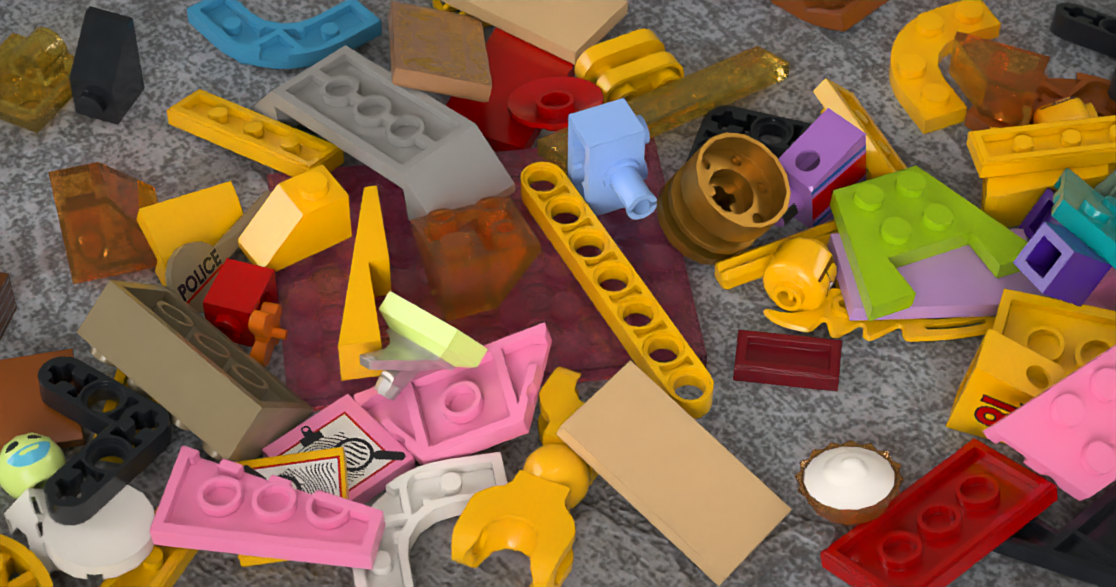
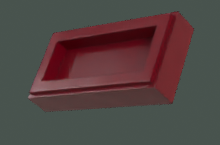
M738 329L733 380L838 392L842 340Z

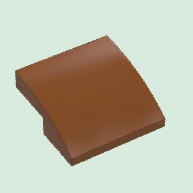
M73 348L0 360V452L4 445L15 436L28 433L47 436L61 449L85 445L83 426L48 407L42 401L37 377L41 366L50 359L61 356L74 358Z

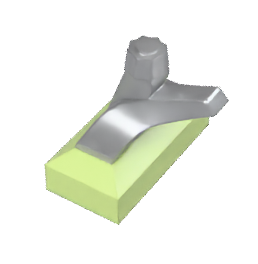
M389 291L379 307V311L389 327L386 332L389 335L390 343L384 349L360 354V364L369 370H383L374 389L382 396L394 401L402 389L420 371L436 369L453 370L455 367L477 368L488 349L453 326Z

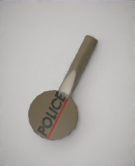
M265 191L214 246L202 241L186 243L174 250L170 256L165 272L166 285L198 313L204 312L203 300L226 258L230 259L239 249L238 238L272 192Z

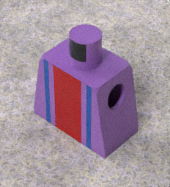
M831 109L825 110L779 158L788 176L791 195L787 211L774 225L783 227L791 219L796 218L808 228H812L834 217L830 207L833 190L867 180L866 133Z

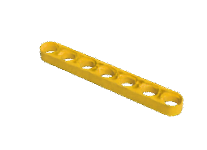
M540 161L526 166L521 172L520 196L522 202L637 367L691 417L697 419L707 414L712 407L714 381L710 373L570 179L558 165L551 162ZM537 181H548L553 183L555 187L543 192L532 189L530 185ZM560 213H571L579 219L570 224H561L556 222L553 217ZM588 245L599 248L602 253L595 257H584L579 255L576 250ZM617 279L624 282L627 286L620 291L613 292L603 289L600 284L605 280ZM631 314H643L652 321L646 326L637 327L629 325L624 319ZM658 349H667L674 352L677 358L671 362L662 363L653 360L649 354ZM691 385L699 388L703 395L697 399L688 400L679 397L675 390L681 386Z

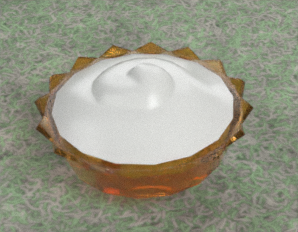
M849 440L842 445L830 442L824 449H813L808 459L800 461V472L794 476L799 484L798 492L807 499L808 504L819 516L831 522L845 525L866 523L879 517L888 508L891 500L900 494L899 487L904 481V478L899 474L901 464L891 460L889 451H879L872 443L859 445L853 440Z

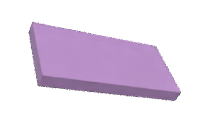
M1009 229L1027 241L1023 229ZM831 233L827 247L837 263V280L850 321L868 320L840 234ZM967 245L896 268L916 292L913 305L908 309L875 320L996 316L1004 288L1045 297L1049 296L1042 294L1021 271L997 279L973 249Z

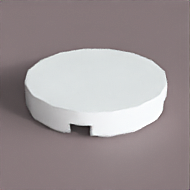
M127 485L92 518L78 525L56 523L49 517L47 511L42 523L46 554L56 568L75 578L88 579L87 574H102L103 579L118 577L138 567L152 552L154 544L150 534V527L155 517L154 508L142 492Z

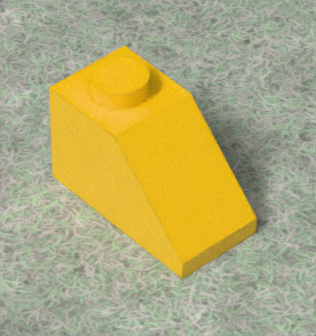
M323 164L292 177L275 187L238 238V246L254 265L275 269V272L352 237L349 196Z

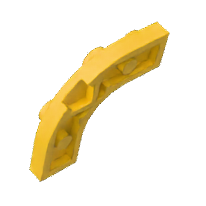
M961 0L923 12L911 20L899 32L893 43L889 63L890 85L898 102L923 134L965 121L967 106L944 79L938 65L945 56L959 49L999 37L1001 23L982 0Z

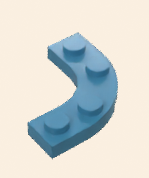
M202 0L186 8L188 22L220 51L241 64H250L264 68H309L345 45L355 49L382 34L381 20L358 0H346L313 18L294 23H277L264 20L251 13L238 0Z

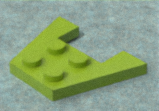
M917 165L833 190L830 207L868 322L908 309L913 305L916 292L896 269L901 266L969 245L997 279L1020 272L1013 262L1028 242Z

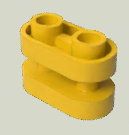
M638 29L591 46L580 55L574 68L577 78L588 80L601 89L604 104L624 98L632 110L660 99L671 97L678 91L684 78V69L671 53L665 51L664 44L650 29Z

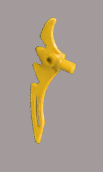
M837 277L835 288L829 290L822 305L815 310L780 312L765 309L763 311L764 315L773 323L806 333L812 332L821 323L825 322L827 323L829 335L832 338H840L861 327L863 329V338L867 341H873L896 329L902 330L903 339L908 342L939 341L986 334L988 328L993 329L996 316L938 319L872 320L869 322L868 320L850 321ZM976 323H983V324H978V325H973V326L958 327V328H949V329H927V328H948V327H957V326H965V325L976 324Z

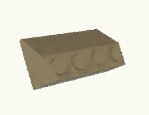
M109 280L76 332L92 345L90 352L96 359L106 365L120 369L129 377L126 382L131 389L146 398H154L167 410L171 423L196 434L204 441L202 444L203 450L218 461L222 459L229 461L257 459L263 454V448L297 427L314 410L313 407L167 286Z

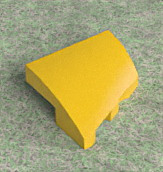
M231 181L139 209L136 220L158 260L155 272L162 286H167L165 278L166 266L174 250L183 244L201 241L214 246L243 215L239 198Z

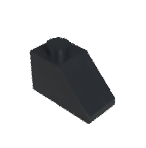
M91 6L85 12L69 77L76 113L119 125L145 89L132 17Z

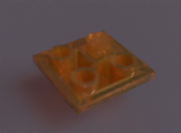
M100 162L48 172L73 284L156 267L158 260L136 220L140 208L158 203L154 186Z
M509 196L485 197L477 201L476 204L456 209H436L429 212L427 216L411 219L413 233L432 296L446 321L496 309L541 252L540 241Z

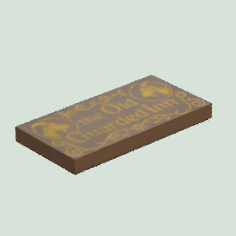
M391 1L388 24L392 83L401 87L488 102L492 81L482 20L472 16Z

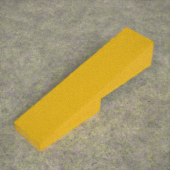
M377 186L364 187L338 343L341 381L381 376L383 371L369 370L360 364V354L382 349L374 297L387 295L391 291L390 262Z

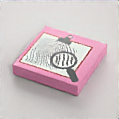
M349 394L338 399L262 449L263 458L344 447L347 459L349 500L360 504H365L384 491L386 485L393 479L416 468L415 457Z

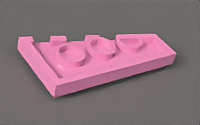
M182 445L150 527V534L154 545L372 570L385 529V519L382 510L321 490L316 491L314 494H309L294 489L290 480L271 475L269 480L245 473L241 464L222 459L218 464L201 458L199 450Z

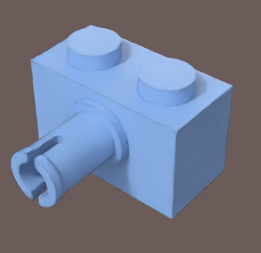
M624 98L568 115V178L596 216L625 207L627 215L631 219L638 220L649 216L657 207L655 202L657 201L656 196L644 182L648 177V169L644 159L645 144L649 143L650 136L644 118L641 115H635Z

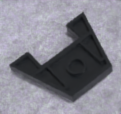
M1116 484L1060 531L1035 517L992 552L1100 587H1116Z

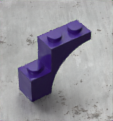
M1047 188L1019 225V228L1024 230L1025 235L1030 240L1013 263L1042 294L1081 307L1112 265L1051 216L1052 207L1054 206L1053 196L1057 191Z

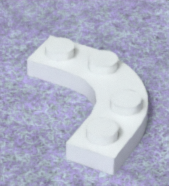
M501 452L428 463L407 471L386 485V492L372 505V508L383 511L385 519V529L372 570L352 567L355 587H414L409 562L410 550L418 536L435 522L461 515L470 498L475 493L491 486L507 484Z

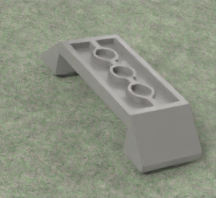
M346 45L272 90L250 108L252 111L294 128L303 124L403 188L408 220L440 241H444L516 191L514 181L474 122L421 90L394 85L391 72Z

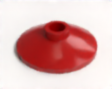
M550 76L526 82L517 87L507 100L508 112L514 120L529 127L545 129L551 132L567 130L569 114L604 104L603 93L597 85L588 80L571 76Z

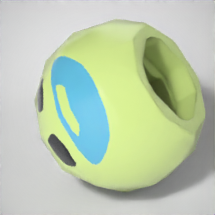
M28 433L15 436L4 445L0 452L1 487L14 499H18L27 488L44 489L48 479L67 463L62 449L52 439L40 434ZM31 497L32 502L36 501V497Z

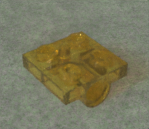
M40 26L36 27L27 37L13 32L0 45V119L36 134L73 97L69 77L74 55L69 54L66 43L55 31Z

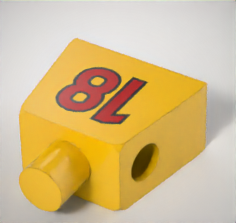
M988 328L958 387L946 427L988 439L983 432L985 429L1062 380L1065 372L1061 365Z

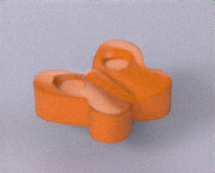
M263 302L261 309L254 310L249 319L248 327L251 333L255 335L256 340L249 355L263 367L268 366L274 347L278 345L280 339L287 340L289 331L282 329L279 324L282 312L281 304Z

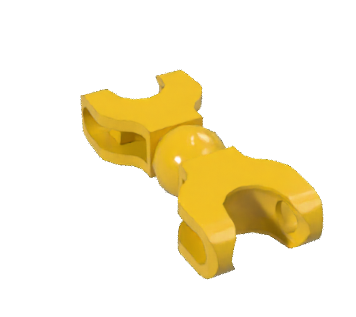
M559 366L539 392L541 414L538 418L537 429L539 439L543 445L526 458L523 470H520L511 482L505 485L488 487L475 493L470 498L452 532L451 559L471 568H478L492 552L504 549L521 551L530 557V570L533 581L529 587L562 586L571 572L574 563L572 546L575 541L576 529L569 510L585 498L589 485L598 476V473L556 434L560 426L584 404V402L579 400L580 395L577 387V381L581 373Z

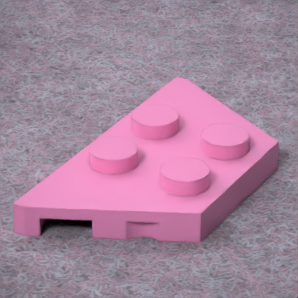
M544 322L483 345L488 351L477 368L455 367L453 370L436 369L420 371L402 389L394 401L379 394L374 387L354 394V399L406 448L421 466L436 461L466 457L529 433L552 338Z
M1116 344L983 431L985 436L996 444L1003 441L1025 456L1023 461L1025 465L1040 475H1047L1054 479L1059 488L1078 501L1093 496L1116 480Z

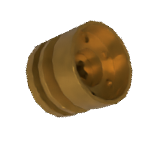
M725 132L709 138L660 189L656 207L659 225L668 241L684 256L700 264L715 265L720 260L744 252L757 238L761 237L777 223L788 209L791 192L787 173L779 159L763 143L745 134Z

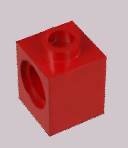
M226 258L203 300L205 319L234 343L253 347L256 342L255 335L251 333L248 327L252 312L260 310L263 302L279 304L275 269Z

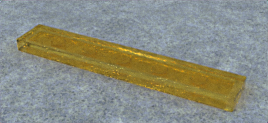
M757 45L627 101L635 115H641L644 118L649 130V136L653 138L705 115L721 105L730 104L789 77V62ZM564 128L538 139L537 150L539 156L548 162L558 165L568 174V128Z

